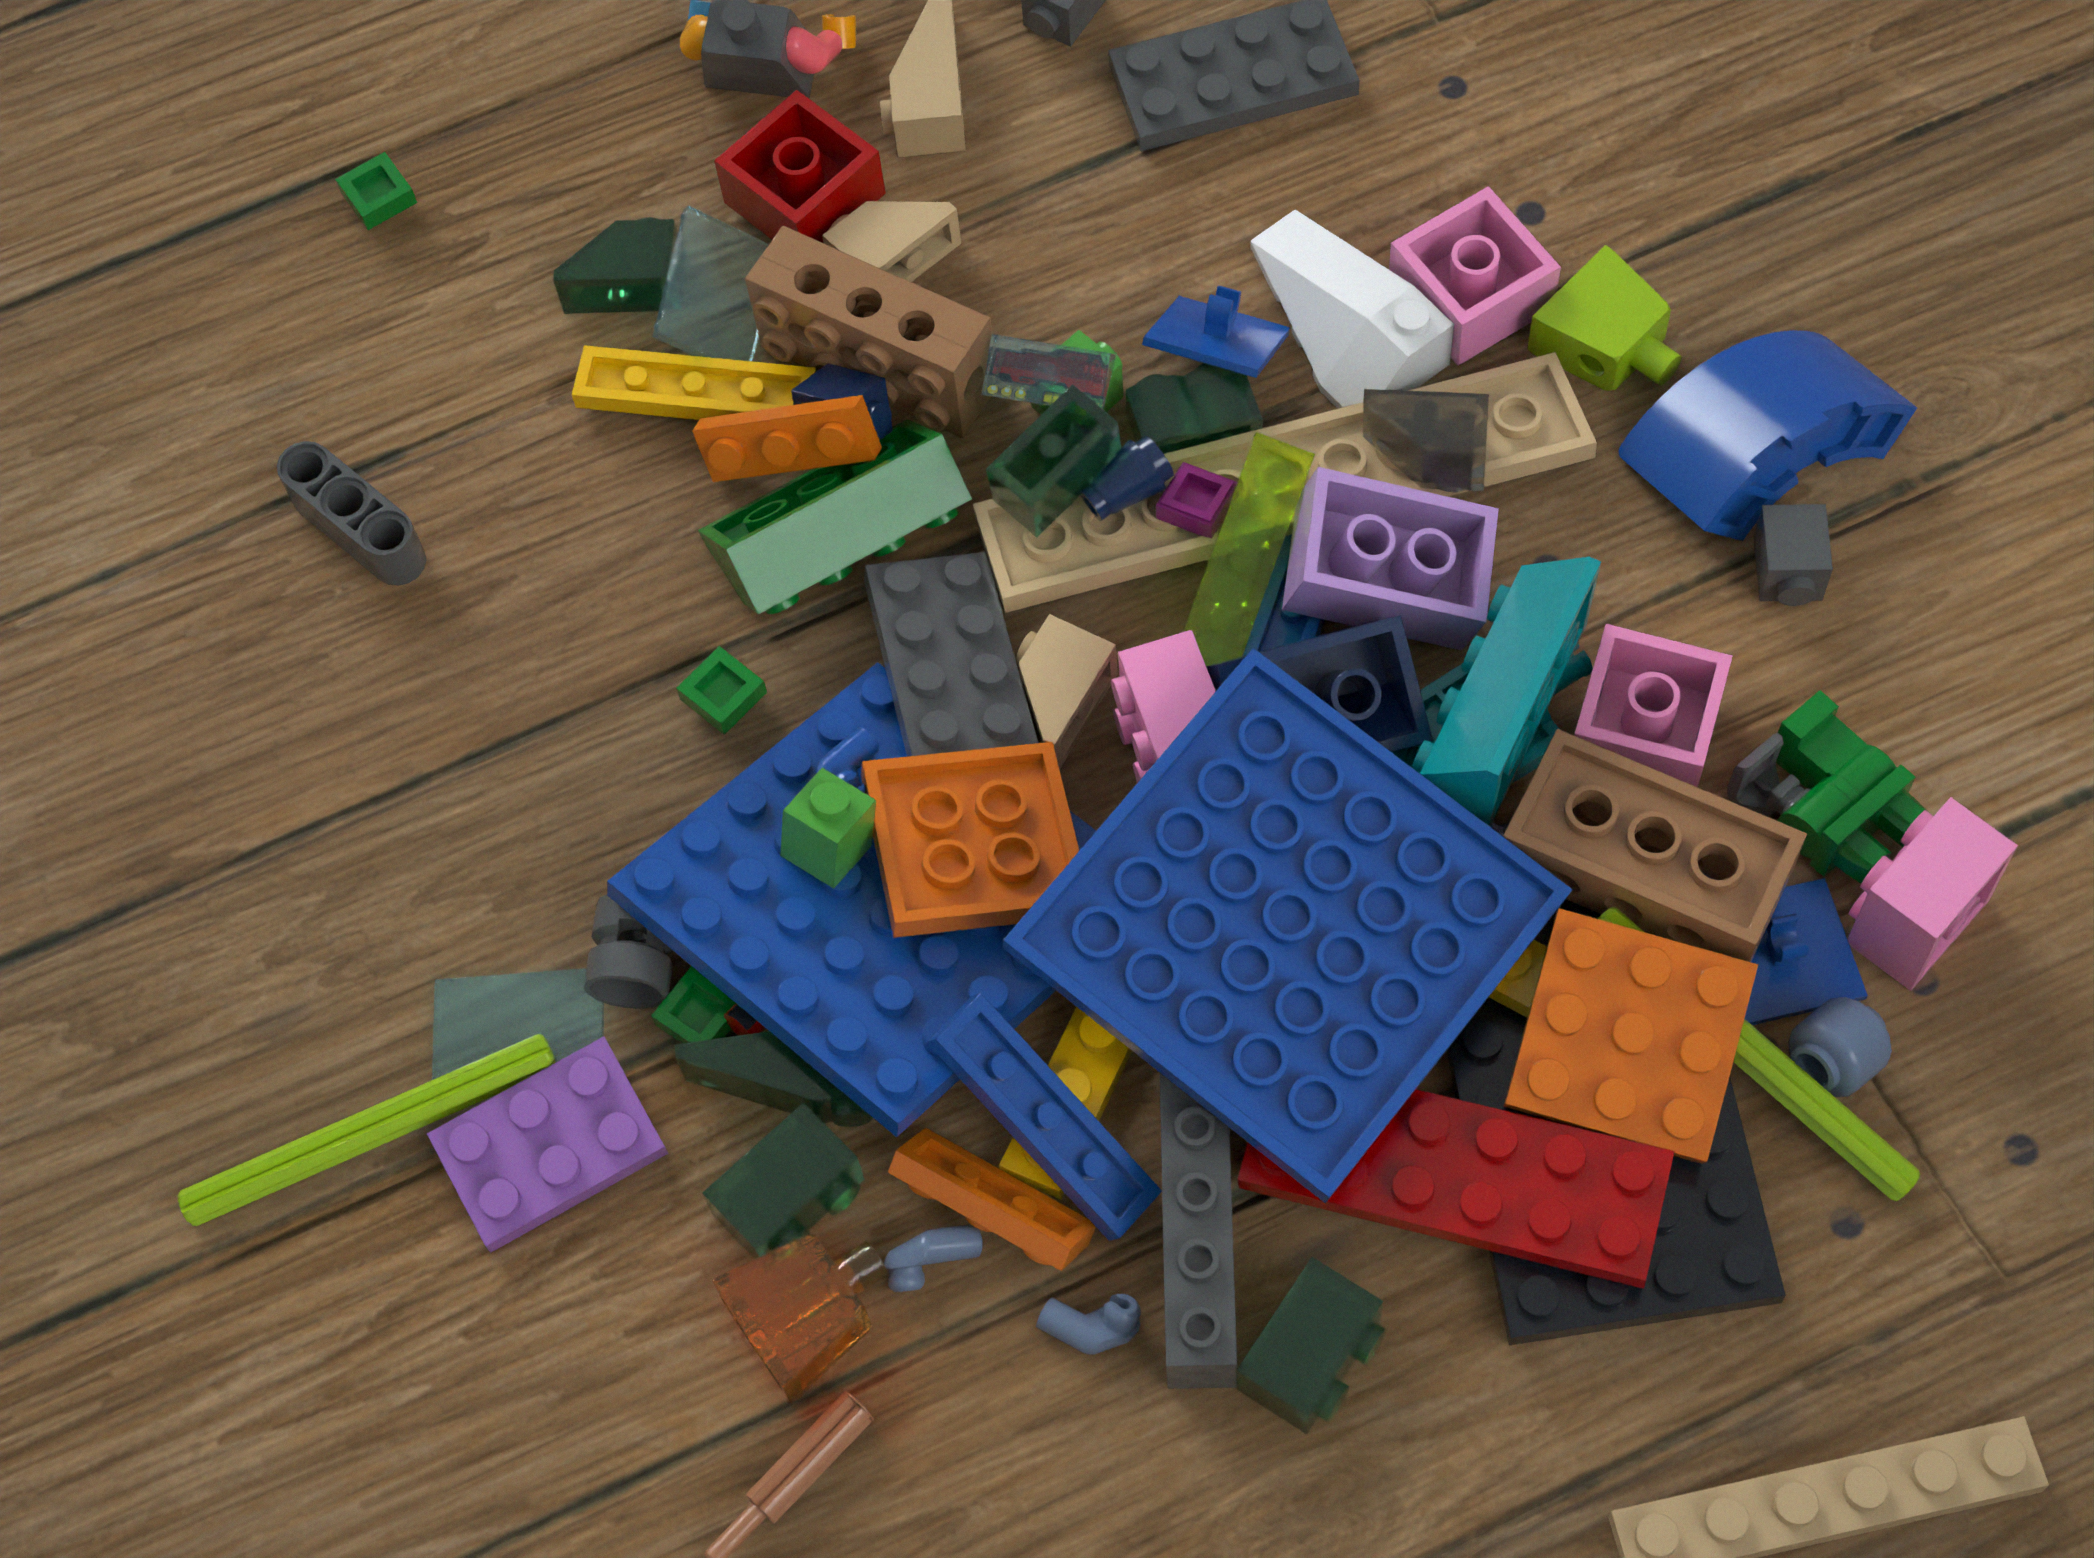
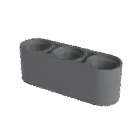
M303 441L295 443L284 450L277 463L278 476L294 507L303 517L382 582L388 585L399 586L408 584L419 577L426 564L425 550L411 520L401 509L324 446L316 442ZM353 511H357L352 515L346 516L347 514ZM399 544L393 549L386 550L388 547L392 545Z

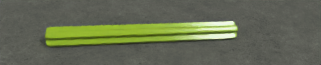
M1610 907L1598 918L1599 920L1644 932L1615 907ZM1744 1019L1733 1062L1886 1196L1894 1201L1903 1198L1917 1183L1921 1175L1919 1170Z
M536 1034L181 1190L177 1195L181 1212L185 1220L192 1226H199L479 1103L556 1063L552 1048L542 1034Z

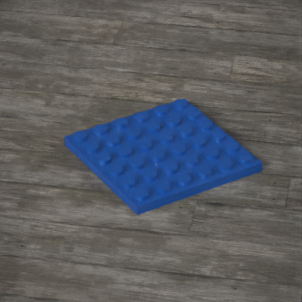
M1253 648L1003 939L1002 948L1326 1204L1573 889Z
M877 662L607 881V896L894 1136L898 1137L960 1080L926 1042L971 996L982 993L1015 1029L1056 990L1002 948L1003 939L1016 924L893 938L874 839L869 850L834 889L780 856L784 808L816 775L817 765L821 758L859 727L865 728L878 742L879 751L870 760L907 757L886 669ZM862 766L857 770V771H858V776H859L860 785L862 784V780H861V768H862ZM1070 811L1080 851L1096 830Z

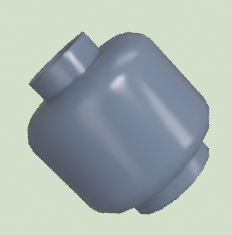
M1847 997L1827 1000L1793 1028L1788 1041L1790 1059L1834 1097H1848L1859 1090L1887 1066L1892 1053L1890 1035L1879 1013L1873 1008Z

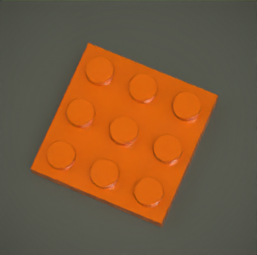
M1053 742L862 761L861 780L862 784L865 783V794L876 800L873 839L893 938L1017 924L1079 852Z
M1558 908L1503 1106L1580 1129L1675 1151L1674 1156L1701 1164L1706 1163L1759 964Z

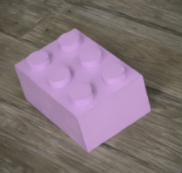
M1317 467L1296 501L1282 610L1351 626L1401 615L1406 638L1462 650L1487 622L1499 508Z

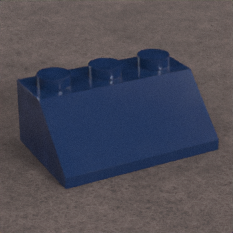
M1401 615L1371 621L1260 651L1263 656L1390 752L1422 744L1424 740L1433 741ZM1247 655L1206 666L1215 691Z

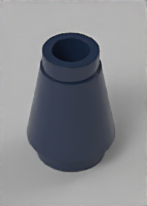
M1144 436L1136 443L1128 440L1079 493L1093 515L1099 521H1102L1109 515H1114L1166 489L1165 482L1174 476V471L1159 447L1148 436Z

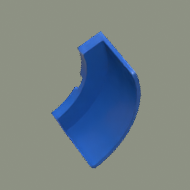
M1790 330L1773 332L1738 343L1711 357L1685 375L1642 416L1619 447L1618 454L1621 459L1704 531L1743 541L1757 523L1762 505H1773L1786 492L1799 483L1795 473L1817 461L1823 466L1828 467L1854 458L1873 457L1884 459L1917 407L1827 337L1810 331Z

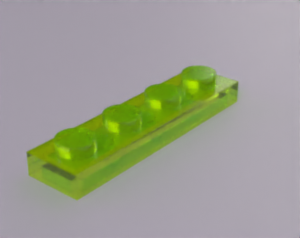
M1258 432L1255 433L1182 630V632L1193 631L1206 666L1242 656L1315 456L1314 453Z

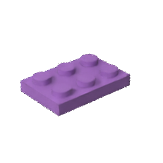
M604 1036L427 1133L485 1247L490 1253L669 1154Z

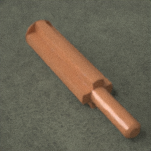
M844 1391L745 1494L751 1504L706 1549L705 1558H728L766 1518L775 1524L862 1431L874 1421L866 1406L855 1396Z

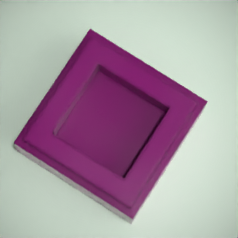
M1182 462L1156 504V519L1212 539L1228 514L1232 503L1238 497V482Z

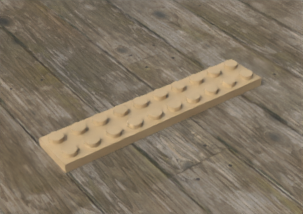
M1554 352L1164 454L1174 471V475L1182 462L1238 482V497L1232 503L1228 514L1212 539L1156 519V504L1164 491L1099 521L1086 506L1079 493L1099 471L974 503L973 509L1003 609L1007 613L1284 540V537L1292 534L1297 497L1317 467L1448 497L1593 459L1596 457L1597 442L1560 361ZM1171 477L1169 480H1167V481L1165 482L1166 488H1167V486L1169 485V483L1171 482V480H1172L1173 477Z

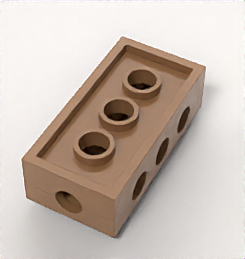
M782 226L745 277L760 344L768 354L783 362L792 360L805 367H815L816 372L830 363L884 377L889 407L893 406L915 416L922 425L937 432L945 430L964 438L992 396L988 393L987 388L992 384L999 385L998 376L990 375L995 359L991 317L788 227Z
M1557 728L1503 837L1573 889L1566 900L1601 915L1610 907L1618 908L1645 933L1751 962L1794 870L1807 833Z

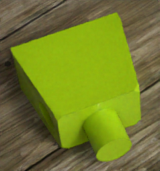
M1607 245L1598 251L1532 316L1527 350L1537 357L1555 352L1563 370L1605 391L1616 390L1635 370H1638L1650 380L1662 386L1673 376L1682 360L1680 354L1662 343L1666 337L1671 313L1668 303Z

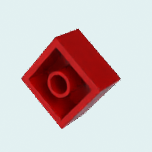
M795 90L714 160L724 203L771 240H773L780 228L785 226L824 243L822 235L829 230L839 217L851 214L866 201H878L886 194L879 151L798 90Z

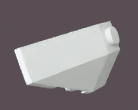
M1294 210L1251 240L1250 248L1276 301L1281 302L1292 325V334L1298 347L1303 348L1313 368L1312 376L1320 392L1337 409L1418 388L1450 365L1454 323L1414 285L1305 215Z

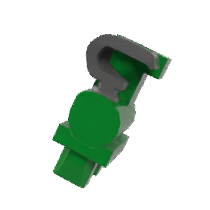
M1819 690L1781 722L1778 733L1773 734L1734 768L1727 787V794L1731 802L1764 816L1772 817L1778 812L1781 815L1778 818V822L1807 833L1800 854L1810 858L1809 865L1823 877L1837 866L1861 884L1870 870L1883 856L1889 858L1891 852L1872 835L1881 829L1903 848L1904 844L1900 842L1903 835L1913 821L1926 809L1909 794L1916 776L1902 765L1896 767L1886 753L1875 746L1865 743L1836 717L1839 706ZM1775 763L1790 774L1781 783H1779Z

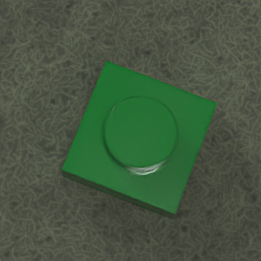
M386 152L379 154L335 179L341 194L367 230L417 203L412 188Z
M720 646L676 687L680 700L724 735L767 693L765 682Z
M691 966L651 1017L655 1026L707 1060L731 1030L727 1020L724 1018V1014L735 1002Z

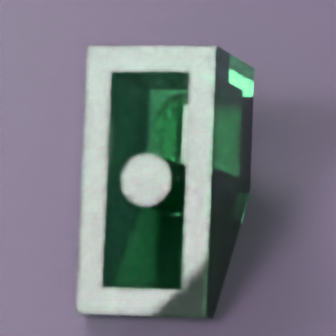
M644 217L638 220H617L554 270L553 282L564 314L679 311L683 250L675 220Z

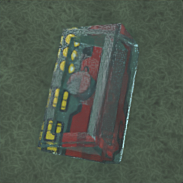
M991 334L982 395L1102 414L1116 355Z

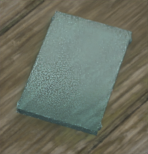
M688 205L680 216L681 221L652 337L693 356L753 361L759 335L745 277L769 244Z
M586 968L435 980L432 1080L536 1034H542L547 1039L556 1062L603 1037L604 1003L595 1000L585 992L583 985Z

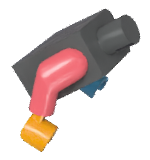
M690 0L688 21L681 34L680 48L685 57L694 61L702 59L704 85L707 88L788 97L795 90H798L810 98L814 74L821 72L840 54L842 49L856 47V15L835 17L834 14L822 15V32L815 36L808 32L794 12L786 7L750 3L748 0H712L711 2Z

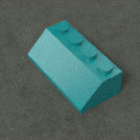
M1592 557L1522 565L1511 588L1503 584L1499 586L1487 614V620L1494 623L1486 639L1476 635L1472 640L1461 669L1463 672L1468 673V676L1461 690L1453 687L1449 688L1439 709L1436 723L1443 727L1435 743L1428 740L1423 741L1414 759L1412 768L1490 827L1586 628L1601 566V561Z

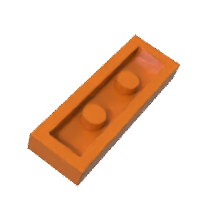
M863 395L700 418L692 430L713 482L873 461L882 449Z
M926 1127L895 1151L888 1170L889 1174L907 1183L909 1188L917 1195L939 1201L965 1216V1219L973 1227L997 1234L1021 1248L1031 1260L1043 1265H1051L1060 1271L1066 1268L1089 1246L1096 1226L1088 1218Z

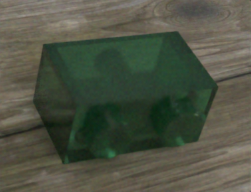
M1072 384L986 468L993 500L1034 536L1038 537L1080 496L1079 491L1085 488L1121 449L1118 422Z
M803 1102L703 1191L702 1194L712 1215L766 1269L777 1258L780 1261H784L796 1254L807 1242L810 1236L809 1229L828 1212L830 1215H836L848 1207L860 1191L859 1184L865 1179L858 1157Z
M1311 1257L1236 1370L1237 1390L1305 1434H1308L1318 1417L1328 1423L1341 1406L1349 1391L1350 1386L1342 1382L1354 1361L1358 1360L1366 1365L1385 1336L1387 1329L1379 1325L1383 1300L1314 1257Z

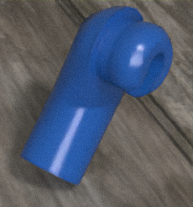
M859 727L821 758L817 765V772L823 767L865 793V783L860 785L857 770L862 766V761H868L878 753L879 745L877 740L865 728Z

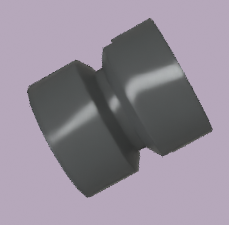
M607 894L600 897L596 904L591 935L593 941L598 946L591 948L588 954L583 985L585 992L595 1000L612 1006L634 1009L659 1006L669 994L673 963L667 954L672 953L673 950L615 903Z

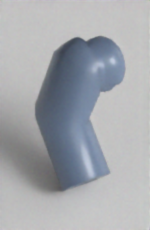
M971 1224L928 1229L890 1250L883 1269H888L889 1288L893 1292L919 1290L925 1283L922 1265L979 1257L982 1252L980 1230Z
M1115 1294L1110 1297L1109 1302L1104 1304V1307L1083 1314L1051 1297L1039 1315L1036 1328L1084 1354L1094 1355L1131 1341L1141 1326L1139 1319L1141 1308L1138 1302L1131 1296Z

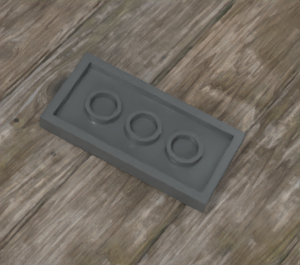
M1301 0L1108 50L1109 66L1140 151L1359 95L1360 80L1327 0Z
M986 552L865 565L864 584L907 757L1038 743Z

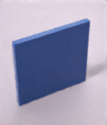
M1218 285L1216 295L1211 294L1208 303L1178 296L1145 334L1142 345L1257 378L1289 336L1290 327L1238 313L1241 291Z
M1825 878L1785 887L1751 961L1752 963L1759 964L1744 1018L1751 1025L1813 1012L1831 998L1847 997L1861 1001L1867 999L1868 996Z

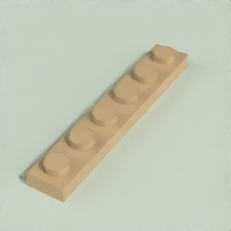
M2025 1416L1621 1508L1611 1511L1608 1518L1620 1558H1758L2041 1493L2049 1486Z

